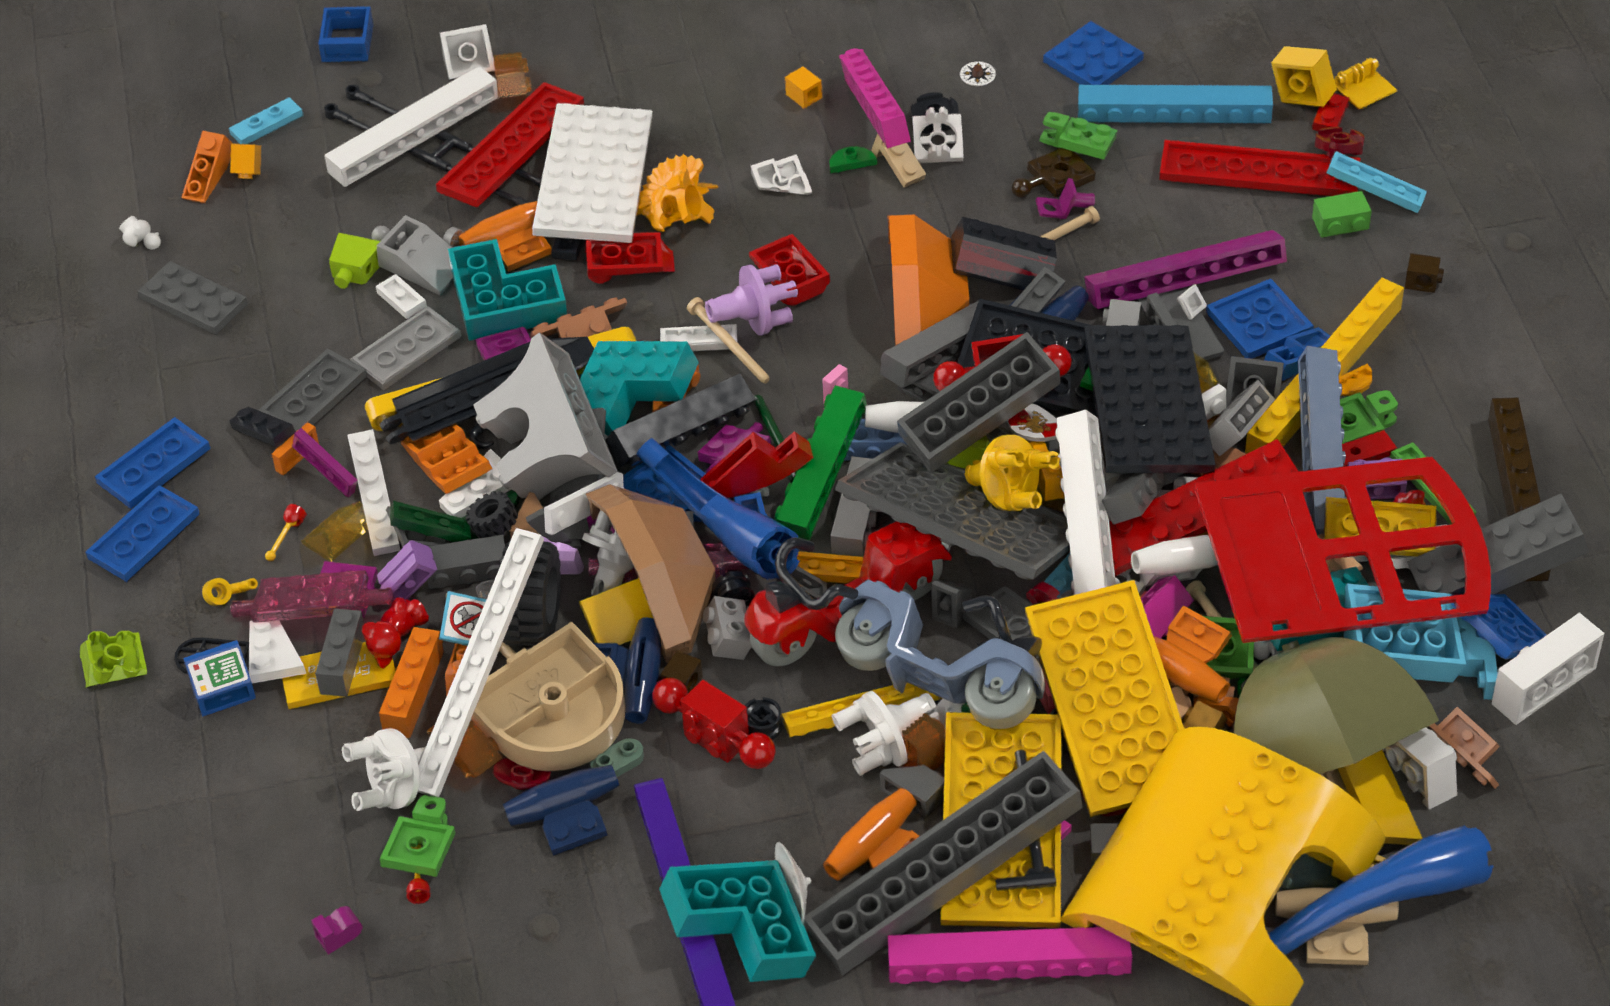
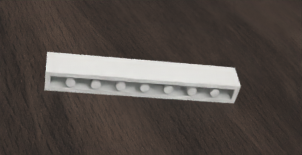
M480 66L474 68L325 154L328 173L344 187L350 185L499 98L496 79Z
M1087 410L1058 417V428L1055 431L1060 446L1058 457L1060 458L1059 464L1063 475L1061 488L1065 495L1063 511L1068 524L1066 538L1070 544L1071 555H1069L1068 561L1073 573L1071 589L1074 595L1116 585L1109 517L1102 502V499L1106 496L1099 423L1098 418Z

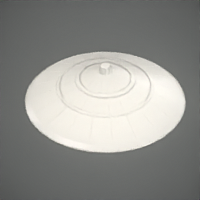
M777 842L775 846V860L780 865L801 917V922L804 924L807 885L811 883V879L809 877L805 878L784 845Z

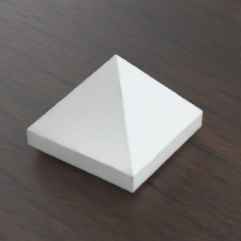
M1196 284L1192 285L1177 298L1189 320L1194 318L1207 305Z

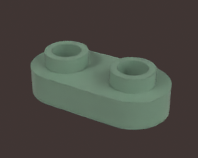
M628 738L621 740L592 760L591 768L612 764L618 777L638 766L643 761V746L636 739Z

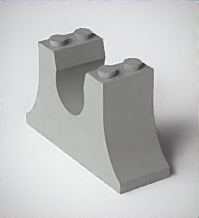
M539 332L531 338L526 355L516 370L500 386L474 404L477 413L476 421L483 429H489L498 439L502 438L510 444L524 439L517 448L509 451L496 464L500 473L499 480L506 489H512L520 498H526L528 493L532 492L535 493L538 500L575 478L592 474L610 477L618 472L569 353Z

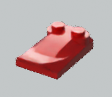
M660 232L633 233L632 243L586 240L587 276L595 283H605L612 278V275L675 272L673 251L665 245L661 239Z
M793 234L749 252V257L759 269L776 264L779 266L781 280L772 281L771 284L773 286L792 280L795 282L796 287L787 289V291L797 289L798 295L797 297L781 300L784 304L794 306L823 293L830 283V274Z

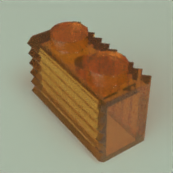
M923 714V717H919V720H915V723H910V727L902 730V738L908 756L907 763L903 764V767L925 765L934 771L945 762V727L938 719H933L928 714Z

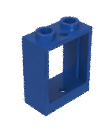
M370 7L324 8L318 44L322 62L368 61L373 31ZM363 28L362 37L331 38L333 29Z

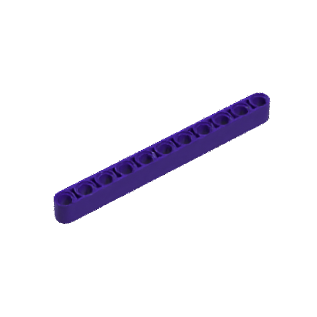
M663 778L634 784V790L663 882L670 867L691 865ZM713 935L679 937L700 1005L735 1006Z

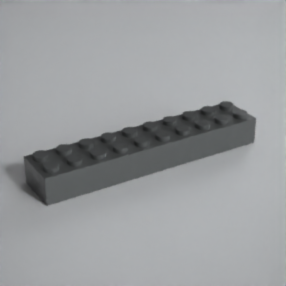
M1042 751L807 914L804 922L809 935L843 976L888 944V935L903 934L1080 810L1082 802L1079 790L1047 753Z

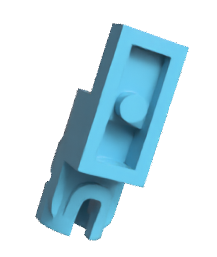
M1457 617L1466 665L1459 675L1477 677V686L1482 688L1483 698L1492 700L1498 674L1495 648L1487 640L1479 637L1476 629L1469 622Z

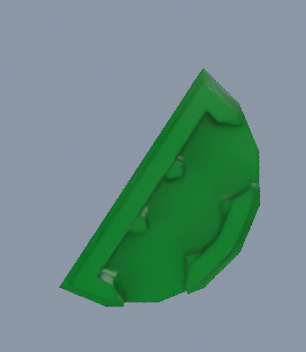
M849 146L838 150L832 155L830 159V173L877 165V158L873 152L866 148Z

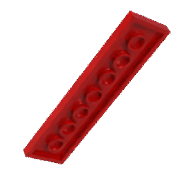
M543 82L436 183V191L478 208L550 138L557 103L584 105V97Z
M1173 140L1164 141L1159 180L1324 196L1358 192V187L1326 173L1333 157L1325 154ZM1350 157V158L1355 159V160H1357V161H1359V162L1361 161V158H1358V157Z
M1276 439L1215 469L1214 473L1200 476L1154 499L1142 516L1112 524V521H1109L1115 576L1132 568L1131 555L1134 551L1163 541L1195 537L1207 531L1194 490L1195 483L1299 472L1279 440Z

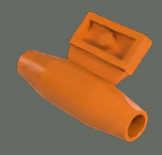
M538 201L517 205L484 219L458 236L460 246L497 239L504 268L507 272L552 254V247L545 237L533 236L532 234Z
M1183 605L1168 626L1167 640L1153 636L1168 681L1187 692L1220 703L1227 695L1230 683L1206 663L1219 656L1232 637L1231 632Z
M900 788L873 806L842 836L823 863L826 873L831 878L839 881L867 861L871 868L874 869L920 837L912 830L900 829L916 806L914 796L908 790Z

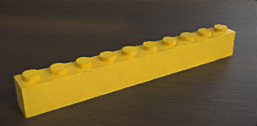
M1381 278L1323 344L1321 348L1337 350L1338 361L1341 363L1339 377L1349 371L1401 310L1404 287ZM1299 373L1247 432L1245 454L1276 439L1284 447L1301 427Z

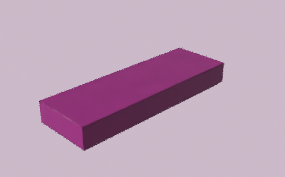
M302 428L295 432L292 447L346 497L349 498L355 493L357 479Z

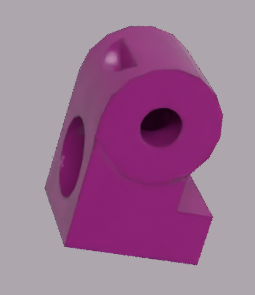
M348 906L336 909L325 918L319 915L311 920L315 937L327 954L355 939L361 933L363 927Z

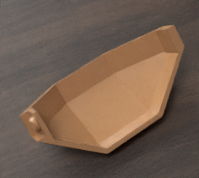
M611 484L586 493L585 495L590 502L592 520L598 518L600 510L607 514L637 571L661 638L662 655L666 663L670 661L676 651L685 654L691 653L703 620L704 609L707 607L712 593V585L715 581V567L684 509Z

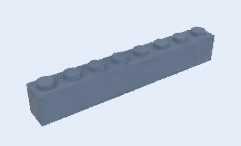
M1306 346L1298 359L1303 471L1343 467L1346 454L1345 451H1342L1344 429L1341 428L1343 407L1340 406L1342 384L1339 383L1341 363L1338 361L1337 350ZM1336 488L1304 492V498L1317 535L1324 534L1326 497L1346 498L1344 490Z

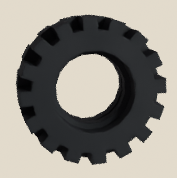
M493 491L490 495L486 493L483 495V498H477L475 500L476 503H472L469 506L470 510H467V516H465L467 523L478 538L505 535L504 532L506 530L509 532L512 529L511 525H515V519L518 518L517 510L512 501L501 491L498 493Z

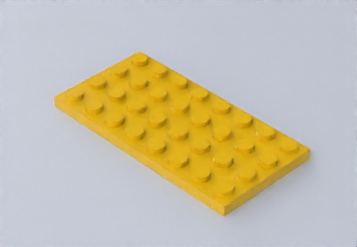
M1135 580L1025 607L1032 635L1042 640L1039 652L1040 661L1090 817L1130 807L1175 733L1184 729Z
M946 712L943 820L1015 771L1017 767L1014 753L1018 750L1026 751L1027 762L1042 751H1045L1061 769V722L1058 714H1030L1023 722L1006 729H993L979 723L972 713ZM1061 823L1040 837L1044 867L1048 866L1055 871V887L1026 890V888L996 890L995 879L1024 876V873L1032 868L1029 846H1027L941 906V925L1060 928Z

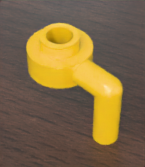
M214 578L204 584L202 595L209 605L219 606L227 603L232 594L255 589L258 586V582L256 579L251 578L229 584L223 578ZM213 588L218 592L217 597L212 595Z

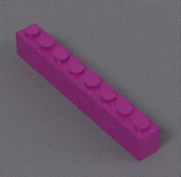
M1274 230L1084 276L1086 291L1089 295L1088 301L1099 309L1109 306L1111 299L1131 301L1147 297V295L1153 293L1159 294L1287 262L1285 238Z

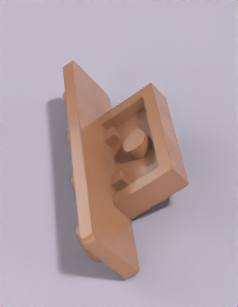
M617 297L605 301L603 306L598 308L594 306L586 307L580 311L581 314L561 316L557 319V322L550 325L547 322L541 323L533 328L534 330L531 332L530 338L539 332L545 337L558 333L559 338L592 336L612 330L606 315L623 310L627 304L626 298L620 300Z
M1456 707L1438 726L1434 723L1426 727L1434 731L1440 740L1454 749L1457 755L1456 761L1462 767L1468 764L1475 770L1472 775L1483 786L1487 783L1494 789L1499 786L1494 777L1481 765L1500 746L1463 711Z

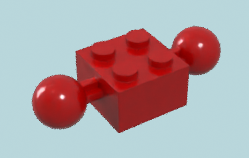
M1023 334L971 342L974 366L963 368L959 363L953 361L940 364L933 375L935 387L939 391L943 390ZM1057 344L1049 345L1043 349L1059 368L1060 377L1064 376L1069 371L1072 363L1068 350Z
M665 678L655 685L652 699L657 709L667 714L680 711L683 718L685 737L691 743L699 744L705 748L713 757H719L728 763L739 752L742 762L752 769H763L774 760L776 748L773 740L763 733L749 734L747 707L705 680L697 684L689 693L684 683L676 678Z

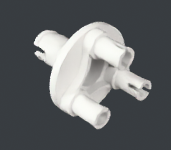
M869 691L863 694L861 698L853 701L852 706L832 714V720L839 731L860 720L868 726L870 732L853 739L854 745L859 746L856 750L861 756L852 759V763L857 773L862 776L864 773L880 765L886 766L893 763L896 766H901L907 763L908 756L904 741L908 739L913 730L927 724L932 719L934 720L939 716V713L933 711V708L937 706L928 693L921 694L920 697L913 698L901 705H885L875 692Z
M392 728L379 730L374 735L365 737L363 741L345 743L342 746V755L345 761L351 762L366 757V769L372 790L353 793L351 802L354 809L361 811L375 806L378 808L389 807L399 809L409 806L414 801L418 792L420 780L418 765L426 747L413 749L408 739L400 731Z

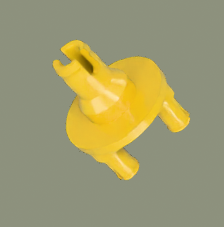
M1002 435L995 438L987 446L982 460H974L973 465L966 466L965 478L973 486H982L989 502L1000 510L1020 511L1023 508L1038 509L1042 503L1040 493L1036 492L1039 482V470L1041 468H1057L1060 458H1051V456H1058V453L1055 451L1041 452L1033 449L1024 438L1018 435Z

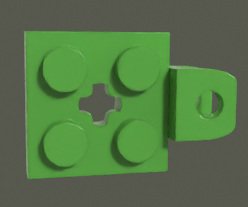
M1048 112L1046 114L1043 124L1057 129H1044L1040 136V141L1047 145L1104 160L1116 139L1117 130L1112 129L1108 125H1097L1083 118L1071 117L1069 121L1070 116L1055 112Z
M1388 390L1367 395L1366 400L1360 392L1340 399V406L1343 407L1341 428L1344 429L1342 444L1385 430V428L1394 425L1397 421V416H1395L1393 411L1398 408V402ZM1387 400L1389 403L1381 404L1380 401ZM1344 420H1348V422L1354 423L1350 425L1344 424Z
M423 795L417 801L412 812L413 819L399 816L380 857L381 867L437 877L455 836V828L448 825L447 815L444 814L446 809L444 798ZM429 804L436 805V807L433 809L426 808V806ZM418 844H422V845H423V847L420 848V849H413V848H411V847H417Z

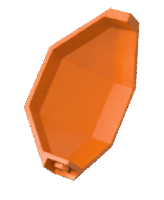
M914 214L888 215V242L891 244L895 346L969 306L968 277L953 271L951 239Z

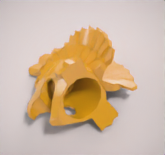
M684 154L680 157L675 155L673 159L666 158L664 163H659L657 168L652 169L651 176H646L647 184L643 185V190L640 191L636 216L640 214L645 215L652 227L660 232L665 231L664 228L671 226V223L681 220L685 224L701 218L707 224H710L711 220L714 219V209L704 201L702 195L707 193L709 189L719 187L710 183H698L699 174L704 166L701 158L695 159L692 155L687 157Z

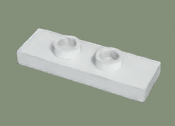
M737 324L721 325L737 342ZM708 326L660 328V341H687L692 351L729 349Z

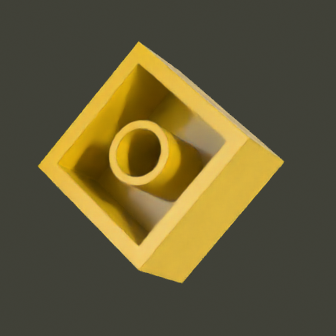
M1284 46L1271 62L1282 103L1324 107L1336 91L1327 50Z

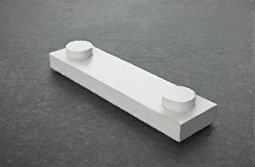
M616 472L610 477L606 476L545 507V533L553 535L590 516V502L585 494L609 484L624 489L623 474Z

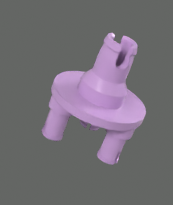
M777 264L758 270L753 265L742 266L739 272V286L732 293L721 295L705 302L707 317L710 322L739 317L748 320L757 335L768 334L774 326L793 322L792 312L789 307L771 311L770 306L776 304L779 300L797 297V289L787 291V289L796 287V284L792 280L775 286L772 284L764 285V283L781 280V271Z

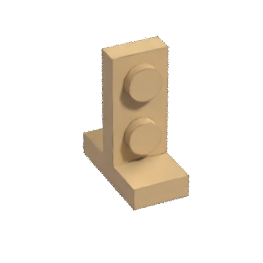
M877 133L872 152L876 158L884 155L904 188L925 178V171L907 143L887 149Z

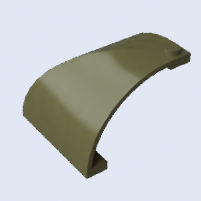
M1329 637L1308 641L1300 645L1298 640L1282 645V652L1269 657L1255 668L1247 679L1239 697L1234 734L1260 744L1321 774L1354 764L1438 722L1439 719L1423 690L1395 660L1365 643L1347 638Z

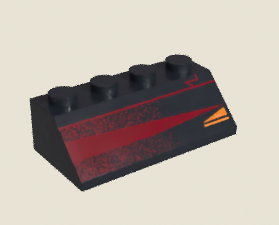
M963 216L951 236L954 273L1024 291L1044 267L1054 272L1057 260L1055 240Z

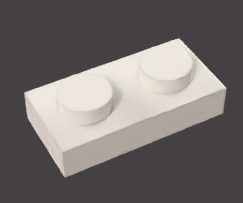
M396 274L376 286L377 294L406 319L427 307L426 300Z

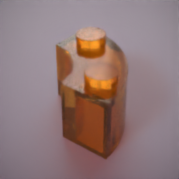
M521 52L493 55L499 99L527 95V92L531 91L530 77L525 78L524 74L528 72L527 58H522Z
M471 719L453 763L460 769L465 778H476L501 760L502 757L498 752L499 746L491 736L487 738ZM435 725L426 730L429 737L431 736Z

